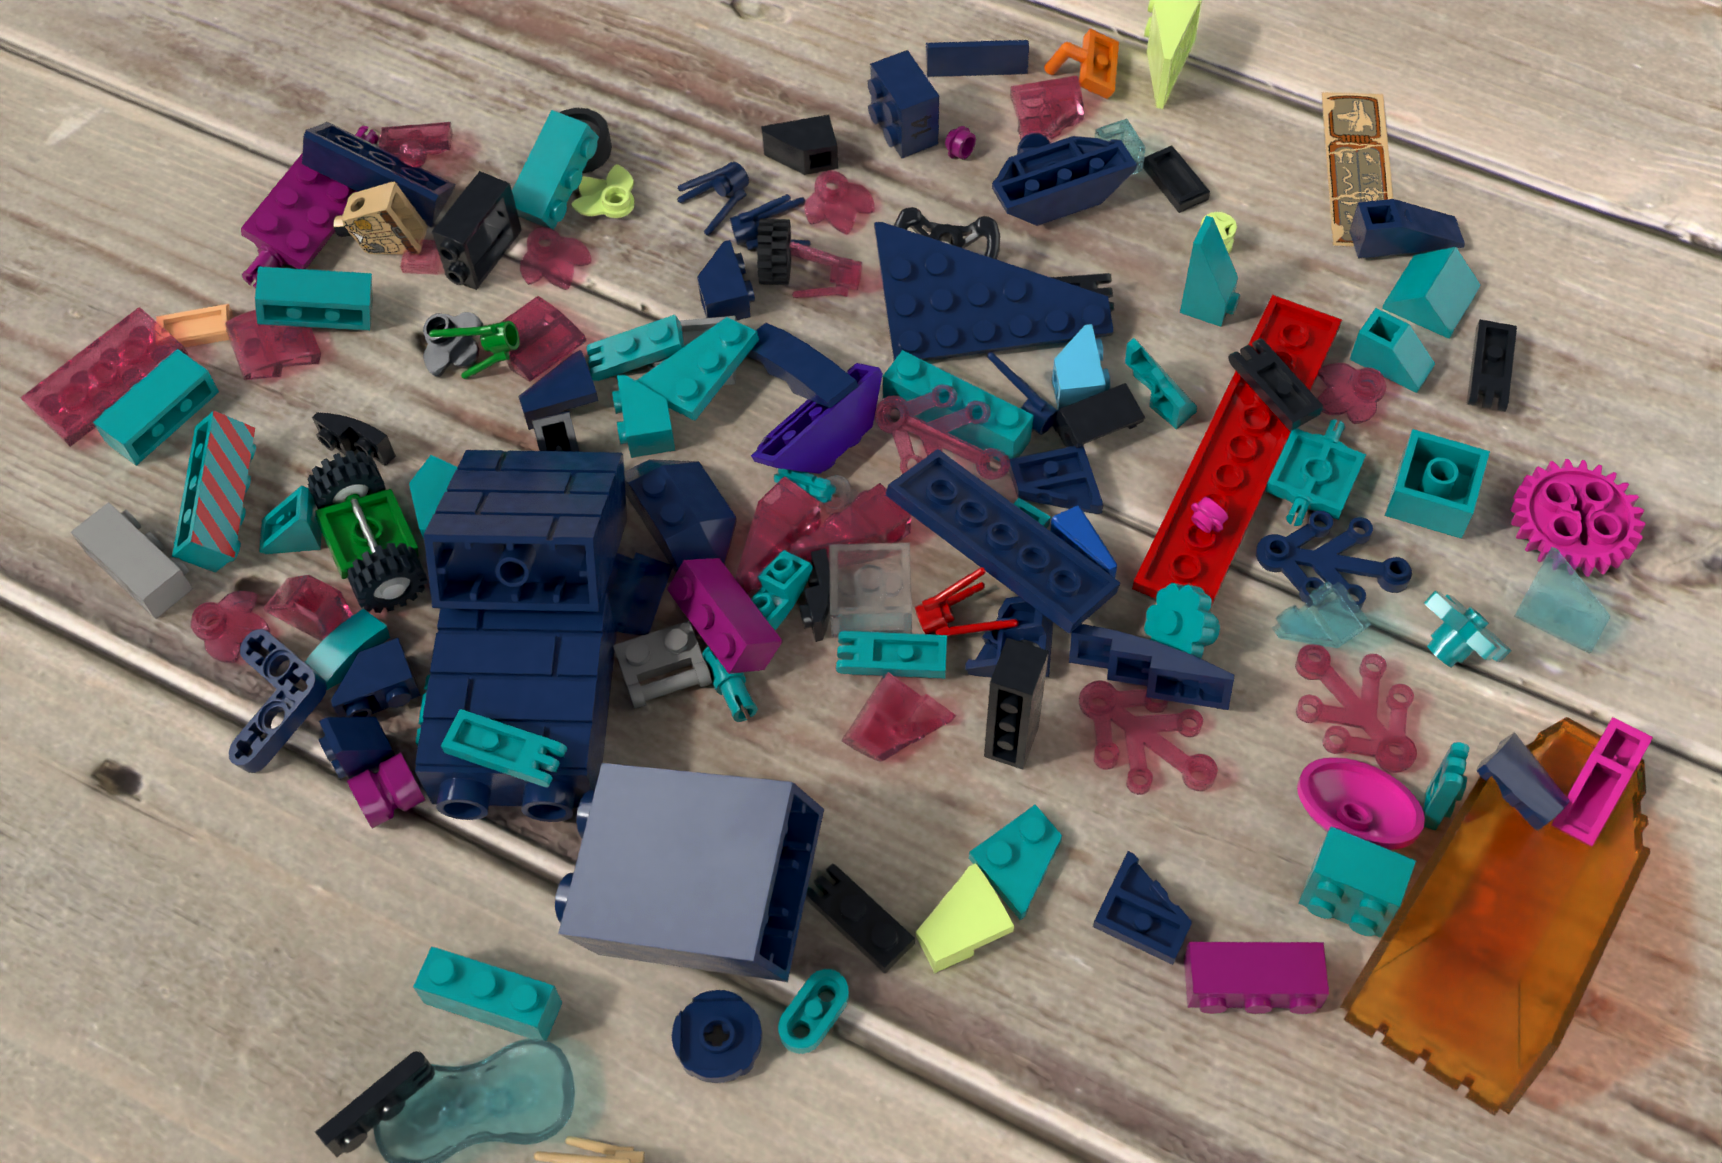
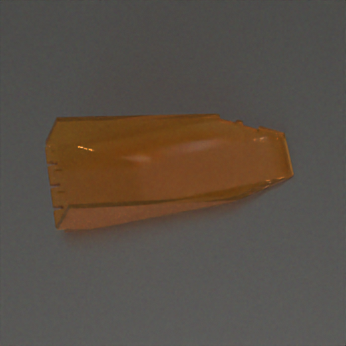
M1565 717L1539 732L1536 739L1526 745V747L1567 797L1592 751H1594L1601 735L1569 717ZM1641 759L1592 847L1552 827L1554 819L1536 831L1518 810L1503 799L1502 792L1492 776L1487 780L1480 776L1340 1005V1008L1347 1012L1343 1020L1370 1038L1374 1036L1376 1031H1379L1385 1035L1380 1044L1413 1065L1418 1057L1426 1061L1422 1071L1455 1092L1461 1084L1466 1086L1468 1090L1464 1097L1493 1116L1498 1113L1499 1109L1510 1114L1560 1047L1650 855V848L1643 846V831L1649 824L1648 816L1641 814V800L1646 794L1644 759Z

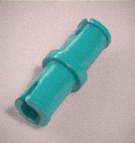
M708 646L702 655L715 678L713 685L716 692L723 695L736 722L746 721L747 718L741 705L747 710L750 717L757 713L758 708L745 686L746 677L744 673L729 674Z

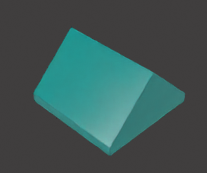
M1457 247L1417 254L1409 262L1385 300L1382 309L1450 339L1479 291L1481 284Z

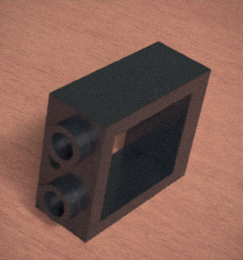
M479 171L432 230L445 275L452 283L459 286L465 285L477 290L521 233L522 228L510 183Z

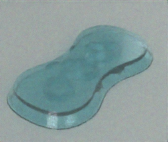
M523 1039L513 1042L486 1059L470 1065L453 1067L431 1064L435 1070L433 1079L405 1101L404 1109L397 1116L389 1121H381L373 1130L378 1149L388 1163H442L464 1148L483 1142L494 1141L519 1145L540 1143L556 1135L571 1118L575 1101L573 1073L562 1050L553 1043L541 1039Z

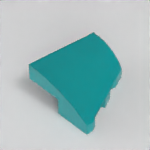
M1133 338L1130 340L1126 347L1125 364L1133 370V376L1151 390L1149 407L1175 429H1178L1197 413V405L1162 369L1137 339Z

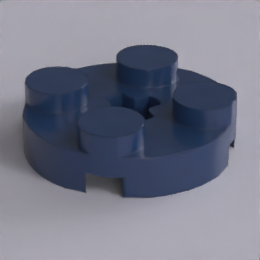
M710 990L700 993L692 999L693 1002L687 1005L683 1012L680 1010L674 1020L672 1044L676 1057L688 1075L704 1082L724 1083L746 1075L753 1068L754 1061L759 1056L762 1047L763 1035L759 1016L748 1003L743 1001L742 997L734 992ZM714 1026H722L723 1033L730 1034L729 1039L722 1042V1046L714 1047L711 1041H705V1035L712 1034Z

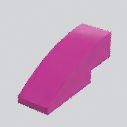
M1612 717L1567 796L1570 800L1569 803L1555 817L1551 826L1592 847L1653 737Z

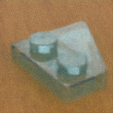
M1551 547L1514 617L1589 654L1595 647L1611 617L1559 550Z

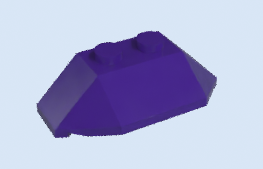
M860 363L850 367L847 373L859 385L855 390L832 408L806 400L762 439L757 450L751 455L754 462L779 469L821 474L833 467L836 459L847 449L857 445L861 441L862 436L873 427L883 375L881 369Z

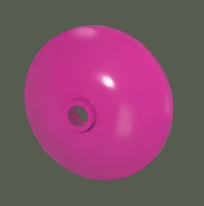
M1322 758L1309 763L1299 777L1297 783L1299 799L1308 815L1326 832L1332 826L1386 849L1396 850L1414 843L1424 828V812L1416 797L1397 779L1374 766L1346 758Z

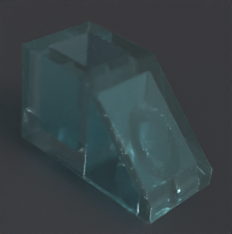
M1328 581L1309 594L1312 599L1310 602L1299 609L1296 605H1292L1277 615L1275 619L1278 624L1273 626L1272 629L1280 639L1339 648L1372 624L1343 584L1337 582L1332 586Z

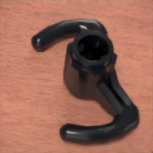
M909 207L900 211L894 223L896 227L906 230L911 227L918 234L939 241L949 242V244L963 249L984 236L987 239L984 256L997 260L999 255L1000 233L998 223L988 216L979 217L967 226H955L930 222L922 215L919 209Z

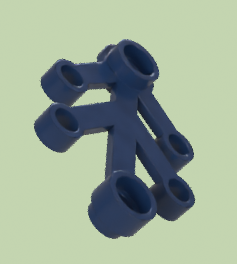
M1315 511L1311 514L1308 524L1286 537L1279 534L1267 535L1259 541L1256 548V557L1260 565L1269 572H1282L1299 591L1301 600L1309 605H1315L1322 601L1326 591L1325 582L1337 595L1343 609L1355 612L1362 608L1366 599L1365 590L1359 585L1349 584L1339 572L1377 578L1380 587L1390 593H1399L1405 590L1412 577L1410 565L1400 557L1386 559L1384 562L1340 555L1356 544H1365L1369 541L1373 525L1368 519L1363 517L1352 519L1347 531L1316 550L1302 549L1300 547L1313 538L1326 537L1331 531L1333 525L1332 516L1325 511ZM1314 522H1323L1326 527H1318ZM1354 528L1363 529L1365 534L1355 532ZM1271 549H1277L1282 553L1276 554L1272 552ZM1298 565L1312 567L1322 580L1316 577L1308 578ZM1391 569H1395L1401 572L1402 574H1395L1391 571ZM1306 588H1314L1319 593L1310 594ZM1346 595H1355L1359 601H1351Z

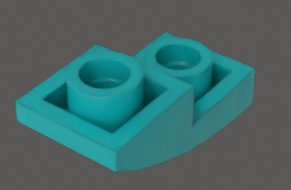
M785 550L757 576L762 588L751 598L752 602L774 630L779 627L797 602L813 570L810 562Z
M362 609L333 630L314 649L305 662L325 679L327 690L342 682L359 652L380 645L390 638L388 626L365 609Z

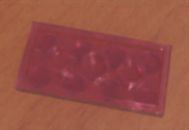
M138 307L20 398L39 419L71 447L95 428L93 422L107 408H110L133 385L139 383L154 370L162 360L166 359L177 349L186 355L189 354L178 340L144 310Z

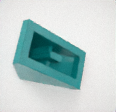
M301 485L262 518L260 553L277 554L321 550L322 532L316 520L315 512L318 509L308 487Z

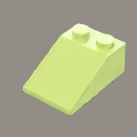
M1202 0L1149 1L1148 12L1152 13V17L1147 22L1144 37L1149 38L1147 57L1157 108H1164L1195 43Z

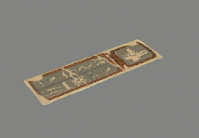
M1321 92L1333 246L1354 247L1350 227L1358 202L1393 199L1383 94Z

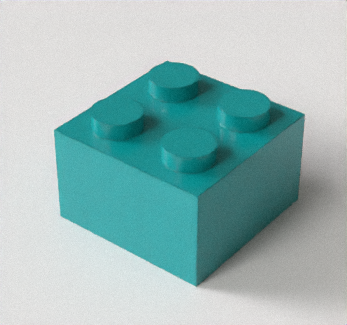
M1412 429L1400 460L1384 516L1462 539L1475 510L1490 451Z
M1330 826L1313 862L1298 904L1307 907L1308 911L1317 917L1324 919L1334 918L1349 924V927L1358 934L1364 936L1375 935L1382 938L1401 906L1416 860Z

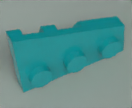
M726 317L636 381L667 398L668 408L696 421L759 341L757 331Z

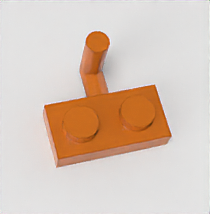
M1090 28L1083 37L1082 48L1070 42H1064L1045 64L1044 70L1049 75H1055L1068 58L1081 63L1079 86L1108 99L1115 92L1119 42Z

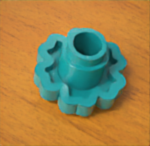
M1171 583L1166 588L1158 591L1156 597L1157 605H1152L1148 608L1144 631L1147 635L1152 636L1150 639L1152 641L1202 658L1204 647L1213 644L1220 632L1219 620L1209 611L1212 599L1209 595L1205 594L1201 587Z

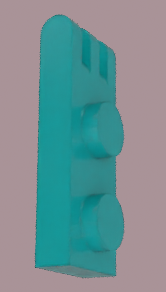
M672 315L587 345L588 365L591 368L589 371L592 380L601 381L672 356L685 346L680 320L676 315Z
M841 631L838 634V643L841 646L837 648V657L842 660L836 662V671L840 674L945 679L947 635Z
M462 709L458 711L441 744L446 754L543 787H549L553 778L548 773L540 771L539 768L556 772L560 765L557 759L546 754L564 757L567 747L558 741Z
M1454 742L1451 744L1426 789L1422 808L1425 817V828L1436 831L1444 817L1451 818L1456 800H1462L1467 784V776L1463 774L1466 769V759L1470 749L1465 743Z

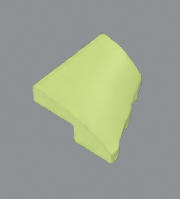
M975 863L967 868L916 931V938L934 973H937L974 956L975 949L1014 931V924L991 884Z

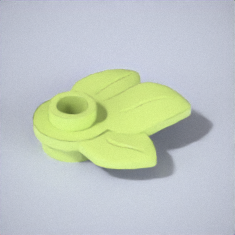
M618 164L612 167L606 180L582 176L579 185V192L582 197L574 200L571 205L578 213L586 216L604 214L611 218L624 217L635 206L634 197L631 193L634 180L631 174Z

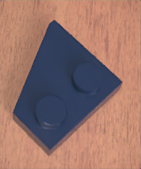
M1075 446L1009 459L1008 469L1017 497L1022 500L1067 509L1078 505L1083 512L1101 514L1103 512L1104 504L1084 446L1077 449Z
M1128 851L1099 909L1093 927L1173 965L1189 932L1192 921L1178 905L1173 904L1169 900L1168 893L1157 880L1153 882L1140 867L1137 856Z

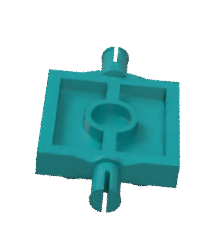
M1337 419L1330 420L1324 435L1311 434L1297 428L1291 431L1265 489V492L1293 503L1289 514L1286 516L1289 524H1292L1296 513H1298L1294 526H1300L1308 509L1325 511L1332 518L1339 520L1366 457V454L1348 448L1339 441L1345 429V424L1342 421L1339 422L1336 431H1334Z

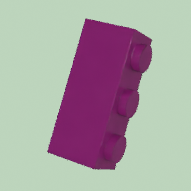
M720 558L683 560L667 591L729 674L765 670L783 642Z
M1189 942L1184 955L1187 1007L1200 1008V1011L1203 1013L1217 1014L1225 1012L1227 1008H1245L1247 1013L1263 1014L1272 1011V1008H1290V1012L1294 1014H1309L1317 1011V1008H1322L1329 996L1324 942Z

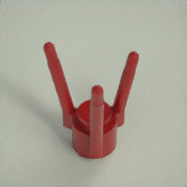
M983 567L968 574L939 594L922 601V604L915 607L917 617L925 634L936 633V635H947L949 637L952 635L1017 627L1019 622L1016 619L949 627V623L955 621L951 606L985 588V584L979 582L962 590L986 573Z

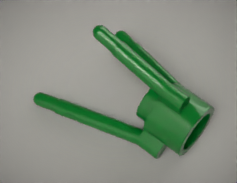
M511 321L483 325L482 327L431 330L429 332L430 337L433 338L480 335L483 349L494 354L461 374L463 379H467L497 362L509 360V351L516 350L520 341L517 327Z

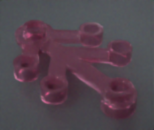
M941 384L936 386L932 392L910 401H906L899 396L884 398L876 408L875 419L881 430L893 435L901 459L900 470L902 474L908 471L907 465L911 459L916 460L917 463L923 460L921 456L914 453L908 432L910 431L921 437L927 456L937 449L942 451V448L975 463L978 473L983 478L997 480L1004 477L1010 468L1009 457L1004 451L995 448L983 450L948 433L970 423L983 424L988 421L991 414L988 404L983 401H972L967 404L966 408L930 422L915 417V415L935 406L949 408L955 404L957 400L956 390L950 385ZM943 389L949 392V400L946 403H941L939 400V393ZM977 405L983 409V415L978 420L972 415V410ZM894 408H897L901 414L897 422H893L890 417V413ZM993 457H998L1001 461V467L996 472L990 468V460Z
M1309 644L1302 647L1295 661V668L1298 674L1308 680L1319 679L1344 708L1324 705L1317 696L1308 694L1299 699L1296 707L1297 717L1305 723L1321 721L1362 728L1371 738L1351 737L1344 727L1338 725L1331 726L1326 730L1322 740L1326 751L1332 754L1347 752L1375 757L1378 765L1383 770L1391 773L1408 770L1414 764L1417 757V749L1414 742L1405 735L1407 710L1414 700L1412 689L1405 684H1396L1390 688L1386 697V703L1391 709L1387 730L1377 719L1379 683L1387 667L1386 661L1382 656L1368 654L1362 659L1359 666V673L1362 677L1360 699L1330 666V654L1323 646ZM1308 655L1316 656L1321 661L1314 662L1309 659ZM1374 664L1378 667L1379 671H1370L1366 665ZM1393 695H1403L1406 702L1397 701ZM1311 705L1316 709V712L1308 713L1302 706ZM1338 736L1343 740V743L1335 744L1329 737ZM1389 747H1396L1403 752V754H1394L1391 752Z
M1102 680L1093 681L1081 690L1079 707L1084 715L1094 720L1097 746L1095 747L1093 760L1097 767L1109 770L1118 763L1120 752L1117 745L1112 742L1111 721L1124 730L1130 767L1126 780L1129 791L1142 795L1147 793L1152 785L1153 775L1147 768L1144 745L1180 771L1183 782L1188 788L1194 791H1205L1213 786L1218 768L1211 757L1205 754H1195L1189 757L1157 733L1178 731L1185 737L1197 736L1203 724V717L1198 711L1186 709L1177 714L1134 716L1124 708L1145 706L1152 713H1161L1166 710L1169 701L1164 700L1161 703H1155L1150 698H1146L1147 689L1117 691L1113 685ZM1094 699H1102L1106 705L1097 706L1092 701ZM1192 719L1196 722L1197 726L1187 727L1184 725L1183 720ZM1108 751L1114 757L1110 760H1105L1100 757L1099 753ZM1193 772H1200L1206 779L1203 781L1196 780L1191 774ZM1142 776L1146 779L1147 783L1138 785L1132 778Z

